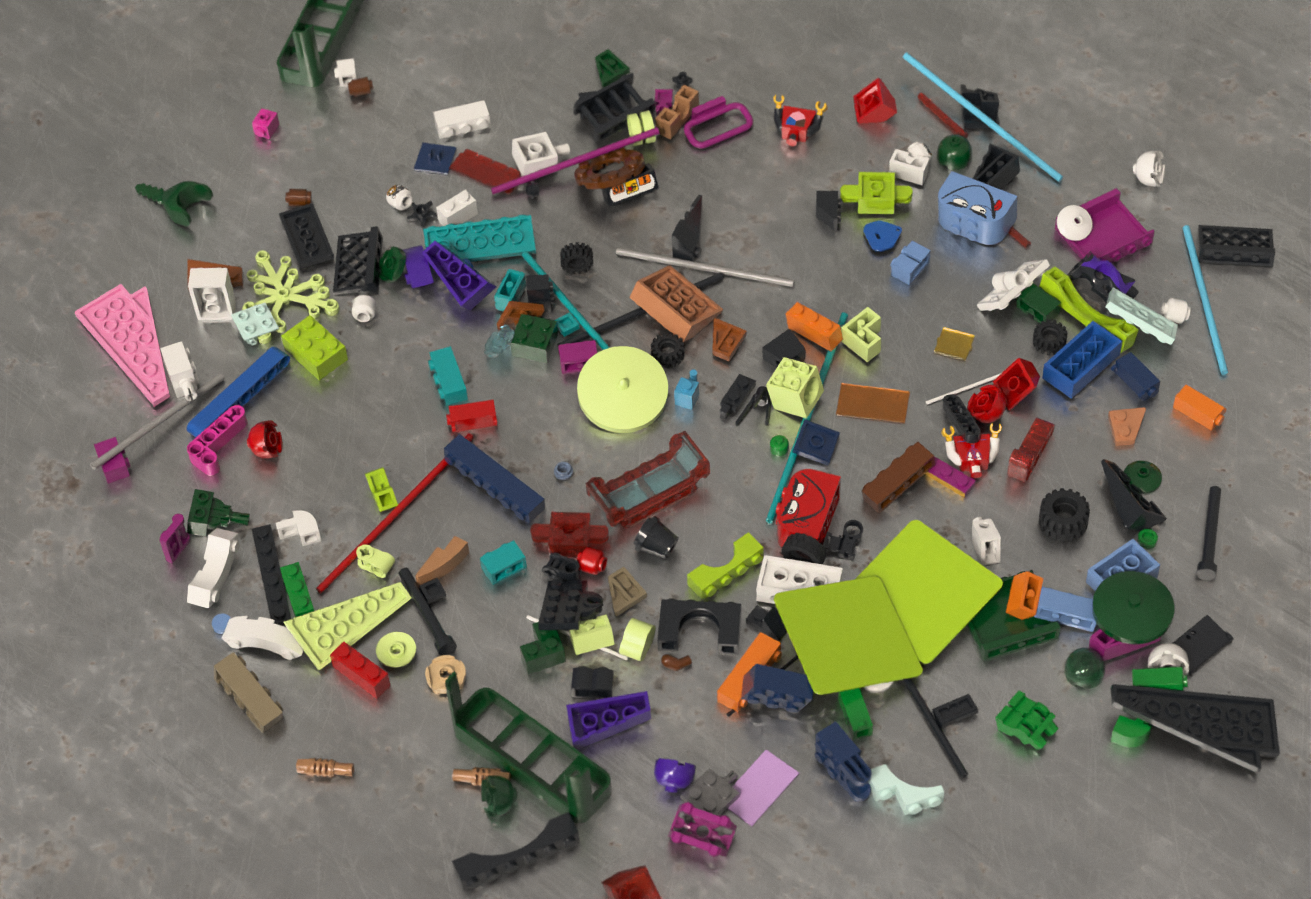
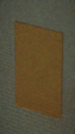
M841 383L836 415L905 424L910 391Z

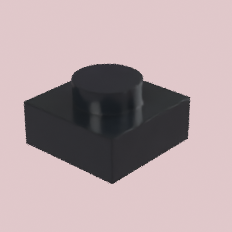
M438 578L419 585L429 604L446 597V592Z

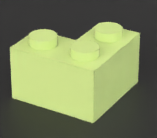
M867 307L841 327L843 338L841 342L866 362H869L881 352V338L876 335L881 330V317Z

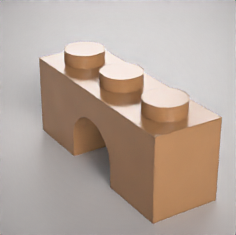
M683 85L674 96L675 101L672 109L670 110L665 107L655 118L656 127H658L660 135L672 139L691 116L692 108L699 106V91Z

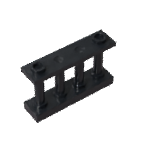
M633 73L621 76L619 80L585 98L578 99L574 103L573 114L577 115L583 112L595 128L593 140L596 144L628 127L627 115L636 113L640 120V112L650 111L651 114L654 113L656 102L652 98L647 101L643 100L632 86ZM626 88L638 105L634 108H629L618 92ZM612 97L624 113L614 116L603 100ZM597 104L609 121L600 124L588 108Z

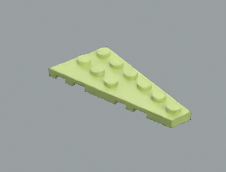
M398 582L295 617L283 623L315 667L321 670L331 662L330 654L343 641L350 646L353 645L412 597L402 583Z

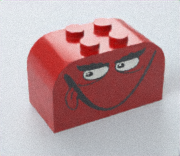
M804 469L796 472L791 477L788 487L783 489V500L781 503L778 502L776 507L777 540L781 548L787 537L795 533L811 536L819 541L820 544H824L826 534L840 500L841 476L814 469Z

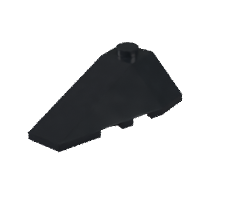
M702 195L697 196L691 204L690 212H685L684 220L680 219L672 234L673 258L695 262L696 258H699L701 255Z
M1105 459L1101 461L1118 515L1123 520L1122 524L1127 529L1140 532L1143 529H1148L1165 522L1167 518L1153 501L1148 502L1142 496L1144 492L1129 483L1131 479L1116 463Z

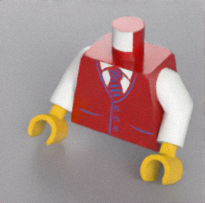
M993 423L990 425L992 437H990V434H981V439L977 443H967L961 436H953L955 431L952 426H950V435H947L945 428H943L941 434L946 438L947 457L955 465L959 466L960 471L970 472L972 478H980L982 471L988 469V464L992 463L999 453L1000 437H998V433H1000L1002 428L1000 423L998 431L992 430Z

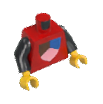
M775 95L774 123L777 130L782 132V138L787 139V144L795 146L797 141L806 142L809 137L820 130L824 117L822 114L827 111L828 106L825 103L824 107L819 109L821 102L818 101L816 103L817 114L815 110L783 106L781 108V105L784 103V96L782 95V101L777 102Z

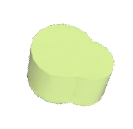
M632 618L625 629L619 654L642 662L653 642L656 630L655 625Z

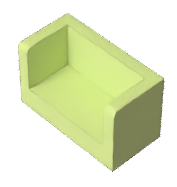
M607 614L598 616L596 619L581 621L579 630H569L571 643L576 655L615 645L612 627Z

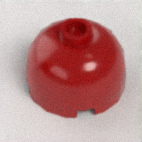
M983 386L977 395L974 393L971 396L967 410L977 421L989 424L1002 417L1006 409V400L1003 393L996 386Z
M274 421L259 422L249 432L247 445L254 455L259 458H276L279 456L277 453L282 451L281 432L276 431L275 427H277V424Z

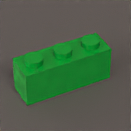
M299 562L280 567L294 616L298 617L313 612L314 607Z

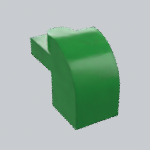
M1119 715L1112 732L1111 742L1124 747H1138L1149 738L1150 723L1139 718L1132 720Z

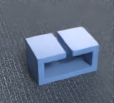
M911 241L908 246H904L901 254L892 260L890 265L891 276L910 285L930 262L931 250Z

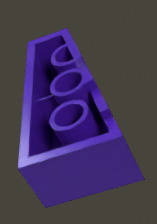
M434 241L422 251L424 257L454 298L465 309L472 310L497 287L445 245Z
M647 691L566 705L572 744L577 750L651 720V709Z

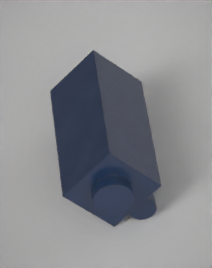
M1132 352L1116 360V364L1111 367V370L1143 401L1153 398L1158 394L1160 380Z

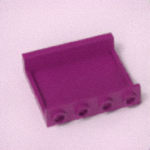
M1117 188L1080 205L1089 213L1092 219L1091 232L1082 240L1072 241L1065 238L1058 230L1056 217L1055 230L1081 260L1091 251L1101 260H1108L1110 263L1117 262L1122 257L1133 254L1137 250L1148 247L1153 243L1155 231L1152 229L1147 232L1120 201L1121 192ZM1075 218V223L1079 224V221Z

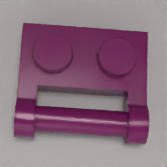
M175 514L172 517V524L167 530L162 532L159 539L166 561L172 564L190 542V535L186 532L185 520L182 514Z

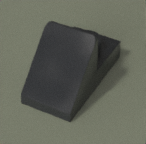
M756 605L746 618L748 625L778 642L787 633L782 618L774 606L770 611H767Z

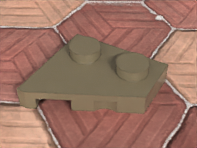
M625 567L608 576L616 617L647 598V592Z

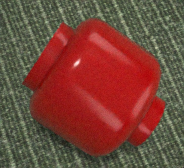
M587 547L583 552H579L577 562L582 572L598 575L606 569L608 560L603 551Z

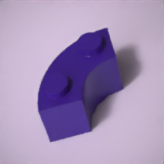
M422 245L403 249L406 256L405 269L407 274L404 275L407 285L410 284L412 288L434 283L428 261L422 254V251H424Z

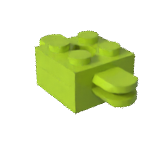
M859 172L858 185H843L840 189L842 202L858 203V214H894V204H909L912 201L913 194L910 186H895V172Z

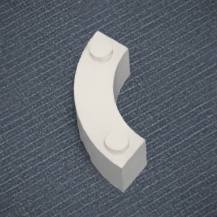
M216 528L208 535V543L204 555L206 564L203 567V571L199 570L195 578L188 585L187 603L210 608L214 602L219 600L220 592L231 570L235 552L239 549L238 533Z
M248 616L230 618L221 638L230 647L236 649L242 647L262 648L280 654L283 658L289 660L302 656L303 653L302 647L287 627L274 624L275 620L259 617L258 620L249 619Z

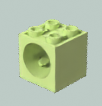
M785 357L766 384L775 410L803 418L809 416L824 392L817 366Z

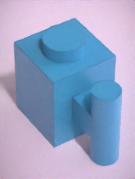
M696 370L690 371L689 379L681 377L674 391L675 405L693 410L699 397V382L697 381Z

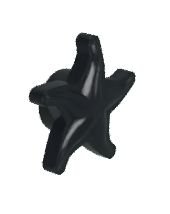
M432 201L419 205L412 203L414 213L411 216H407V220H419L421 227L424 228L427 219L438 218V215L430 210V207L433 205Z

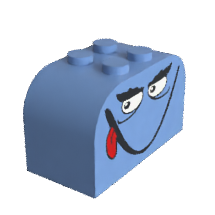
M951 171L938 192V220L944 229L953 234L961 235L981 244L993 245L1001 242L1006 237L1017 220V196Z

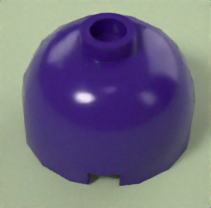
M656 759L654 776L658 784L665 787V791L677 793L678 789H685L692 783L696 772L695 765L686 762L684 765L672 759Z

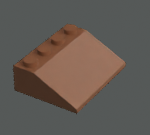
M671 265L638 280L629 297L649 313L651 317L662 324L664 328L674 335L677 334L678 338L681 337L682 342L695 337L724 310Z

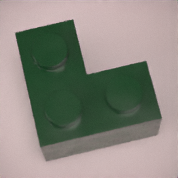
M538 622L533 623V633L536 641L520 646L521 659L528 675L566 662L564 648L557 631L539 630Z

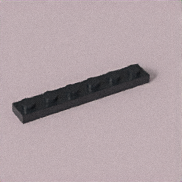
M271 524L252 528L270 618L275 620L274 624L285 626L283 622L290 620L291 615Z

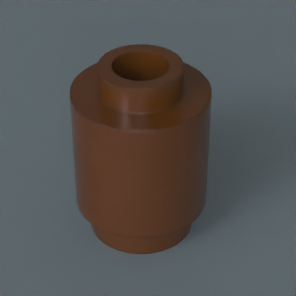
M368 77L353 79L351 82H347L350 96L371 94L370 90H374L372 79L368 80Z
M289 189V192H286L285 201L289 203V206L301 207L311 204L312 193L307 191V189Z

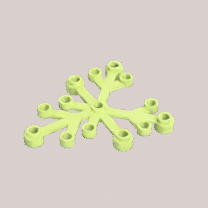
M261 250L256 254L257 265L264 267L269 277L259 275L256 270H249L247 278L250 282H257L254 284L256 294H265L270 297L256 303L246 302L242 310L264 302L267 306L275 303L271 314L278 326L283 325L276 330L279 333L284 332L287 327L285 321L281 320L278 314L283 304H288L290 301L305 304L309 315L314 319L320 316L319 307L324 308L325 313L329 316L339 313V304L336 300H320L330 296L329 288L325 286L323 276L314 274L309 281L292 287L295 280L299 278V274L295 268L288 270L292 265L289 256H283L280 259L281 266L276 274L270 264L269 253ZM287 271L288 279L283 287L281 281ZM264 284L273 285L276 289L265 287ZM309 288L318 291V293L308 297L297 294ZM271 332L258 336V342L261 344L269 343L272 340Z

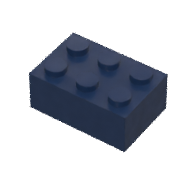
M755 664L743 676L741 699L747 700L750 704L761 703L766 704L769 708H784L788 712L796 713L805 707L813 697V689L806 674Z

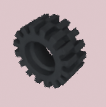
M575 242V245L569 243V246L566 244L560 252V262L563 270H566L567 273L572 271V274H575V272L581 274V271L585 273L587 269L590 270L593 267V251L588 244L586 246L585 243L579 245V242Z
M1047 320V323L1041 321V325L1039 323L1036 325L1033 333V346H1036L1037 351L1041 349L1040 353L1042 354L1047 352V355H1050V352L1055 355L1057 351L1066 345L1068 332L1065 326L1062 327L1061 322L1056 324V320H1053V323ZM1053 335L1057 337V339L1047 340L1043 336Z
M670 332L669 335L663 333L662 337L659 334L657 339L654 338L653 342H651V356L660 363L662 368L664 365H666V368H669V365L676 367V363L679 365L685 356L684 342H682L681 337L678 338L677 334L673 336ZM667 347L675 349L671 353L661 352L663 348Z

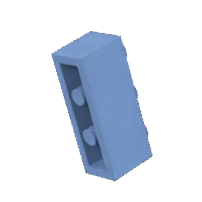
M1041 588L1038 607L1034 617L1052 622L1057 621L1063 625L1093 632L1097 624L1092 612L1093 599L1057 591L1052 588Z

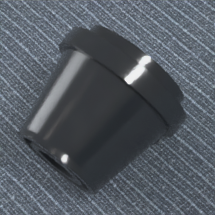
M656 516L649 517L634 540L635 550L640 553L643 551L666 560L675 548L679 537L661 523L660 518Z

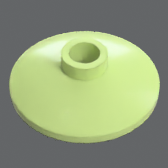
M403 632L386 634L377 643V658L388 667L404 666L416 654L415 641L411 636Z

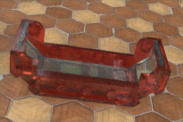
M683 431L671 437L669 451L657 455L648 462H643L635 469L626 471L616 479H611L605 484L602 477L591 478L586 482V493L606 516L610 526L616 527L617 524H621L624 528H630L694 494L698 489L696 486L697 482L701 478L709 476L710 462L687 432Z

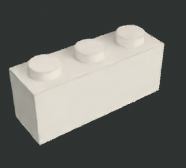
M484 100L433 112L440 139L491 127L489 112Z

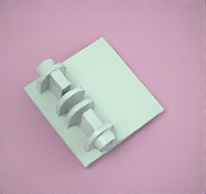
M265 302L231 314L243 340L252 346L257 344L258 336L279 329Z

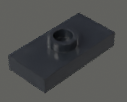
M967 694L933 708L932 713L940 727L944 728L977 714L979 709L971 696Z

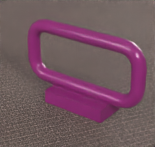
M720 96L692 108V120L688 121L684 126V133L694 147L704 149L749 130L753 125V117L744 104L733 102L726 105L724 96ZM733 109L740 110L746 119L745 124L703 142L697 141L691 132L692 127Z

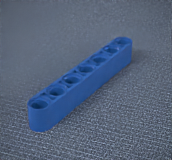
M276 346L271 347L188 423L187 432L197 437L230 407L234 405L243 407L287 367L290 362V356Z

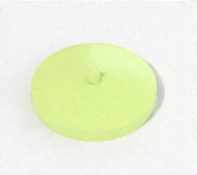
M628 346L611 347L595 354L582 368L577 385L578 400L584 414L598 427L615 433L635 432L651 425L663 412L668 398V380L660 363L647 352Z

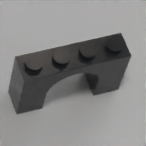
M673 598L661 599L657 638L658 651L678 652L682 627L691 620L706 619L714 623L719 630L718 654L738 655L742 615L741 603L676 600Z

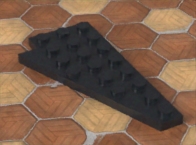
M1112 684L1110 688L1113 707L1256 773H1259L1261 770L1260 756L1278 757L1280 754L1274 699Z

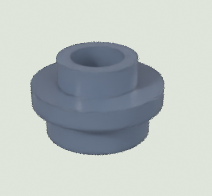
M559 462L554 468V475L560 480H567L573 475V468L568 462Z

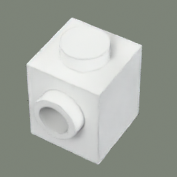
M354 58L337 61V68H334L335 78H339L340 87H348L347 82L357 79Z

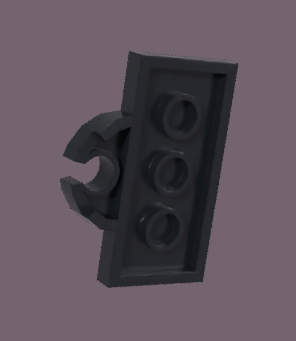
M587 580L548 581L538 622L539 630H579L581 619H596V615L602 612L603 598L598 593L587 591Z

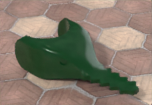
M183 181L167 190H163V188L158 189L157 186L152 187L151 184L146 186L145 183L135 186L137 194L142 193V196H147L148 199L152 198L153 201L162 204L172 221L183 226H189L192 222L191 217L185 211L189 205L201 200L210 201L213 198L212 190L207 185L195 181Z

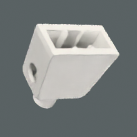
M982 517L975 518L972 521V543L980 564L986 566L1000 563L1001 537L992 519L983 520Z

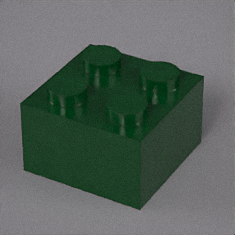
M521 314L510 341L512 356L548 363L558 337L557 321Z

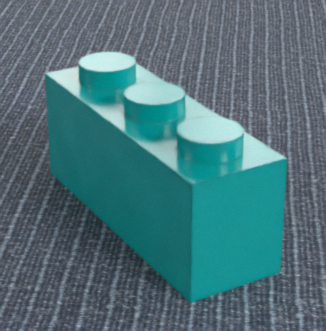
M451 346L429 352L430 360H428L430 371L435 373L433 374L435 385L440 387L438 389L440 399H444L446 406L468 400L466 386Z

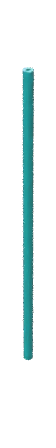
M845 312L841 313L838 321L840 328L846 324L848 314ZM837 346L831 352L827 351L819 373L822 385L824 384ZM815 406L809 416L802 419L766 518V522L772 524L775 519L777 504L781 502L783 489L787 486L798 455L792 453L803 421L804 419L811 420Z

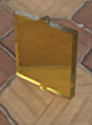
M943 327L940 337L937 338L934 353L966 361L969 351H972V343L975 336Z

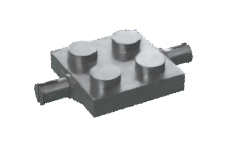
M709 768L681 794V799L686 803H692L694 808L720 816L740 797V793L730 785L738 775L732 770L723 778ZM687 814L682 816L687 823L693 819L692 816Z

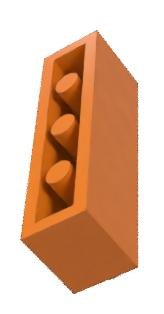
M760 632L717 690V702L730 709H734L737 713L742 707H746L748 704L747 700L741 699L743 676L755 664L771 667L774 662L777 663L782 656L781 643Z

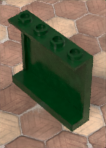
M1015 575L1001 578L1003 582L1002 588L967 624L983 661L1059 638L1060 626L1057 621L1052 622L1034 616L1021 620L1006 613Z

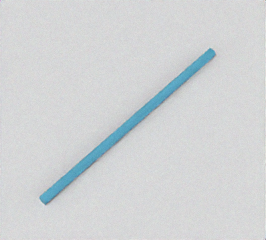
M1186 225L1182 228L1220 373L1225 375L1228 373L1226 361L1190 226Z

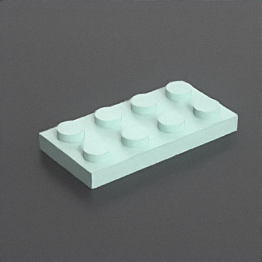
M1114 287L1112 288L1106 303V308L1110 313L1118 314L1127 323L1137 325L1147 334L1151 333L1162 343H1168L1169 345L1173 343L1178 326L1176 323Z

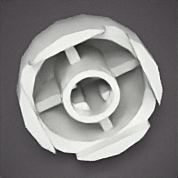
M1147 151L1141 154L1134 164L1133 172L1142 184L1159 187V183H1163L1165 164L1161 163V159H1164L1161 151Z
M1172 643L1160 644L1150 653L1148 669L1182 667L1183 675H1188L1189 659L1187 653L1180 646Z

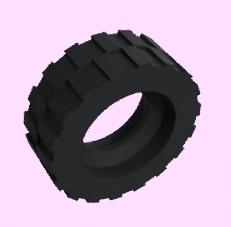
M795 533L787 537L781 549V554L785 559L823 565L827 557V550L819 541L811 536Z

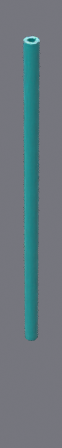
M527 251L523 252L522 257L538 275L546 274ZM553 282V293L593 340L596 341L602 350L610 348Z

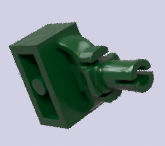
M195 489L187 521V533L206 537L208 530L228 527V524L231 523L248 526L250 514L234 512L231 509V505H225L221 500L214 498V492Z

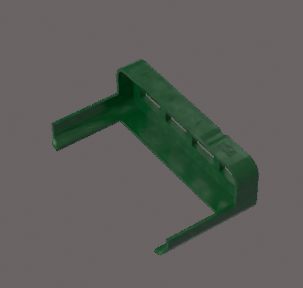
M307 0L276 63L280 79L287 83L307 87L321 85L355 20V14L360 10L364 0H348L345 6L326 3V0ZM314 10L341 14L334 29L308 24ZM315 34L329 37L322 52L318 51ZM291 55H297L300 71L285 68Z
M453 671L448 676L445 688L454 733L458 740L502 772L510 773L514 781L537 798L544 799L548 806L559 814L563 815L569 812L574 824L587 822L609 799L612 787L610 775L606 770L491 688L478 689L462 705L457 673ZM495 704L514 719L491 742L471 726ZM523 724L544 740L520 763L500 747ZM553 746L573 760V762L550 785L529 769ZM591 784L598 788L593 794ZM564 785H565V787H566V795H567V797H566L564 794H562L561 792H559V790H560Z

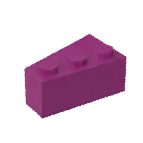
M1099 629L1090 636L1088 649L1104 662L1159 642L1161 637L1145 644H1127L1109 637Z

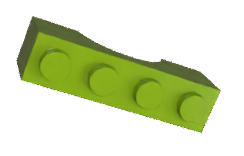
M749 532L733 542L734 557L728 564L721 567H710L701 564L687 574L688 586L702 601L707 597L713 596L718 589L729 585L734 578L743 575L750 567L759 564L763 560L764 547Z

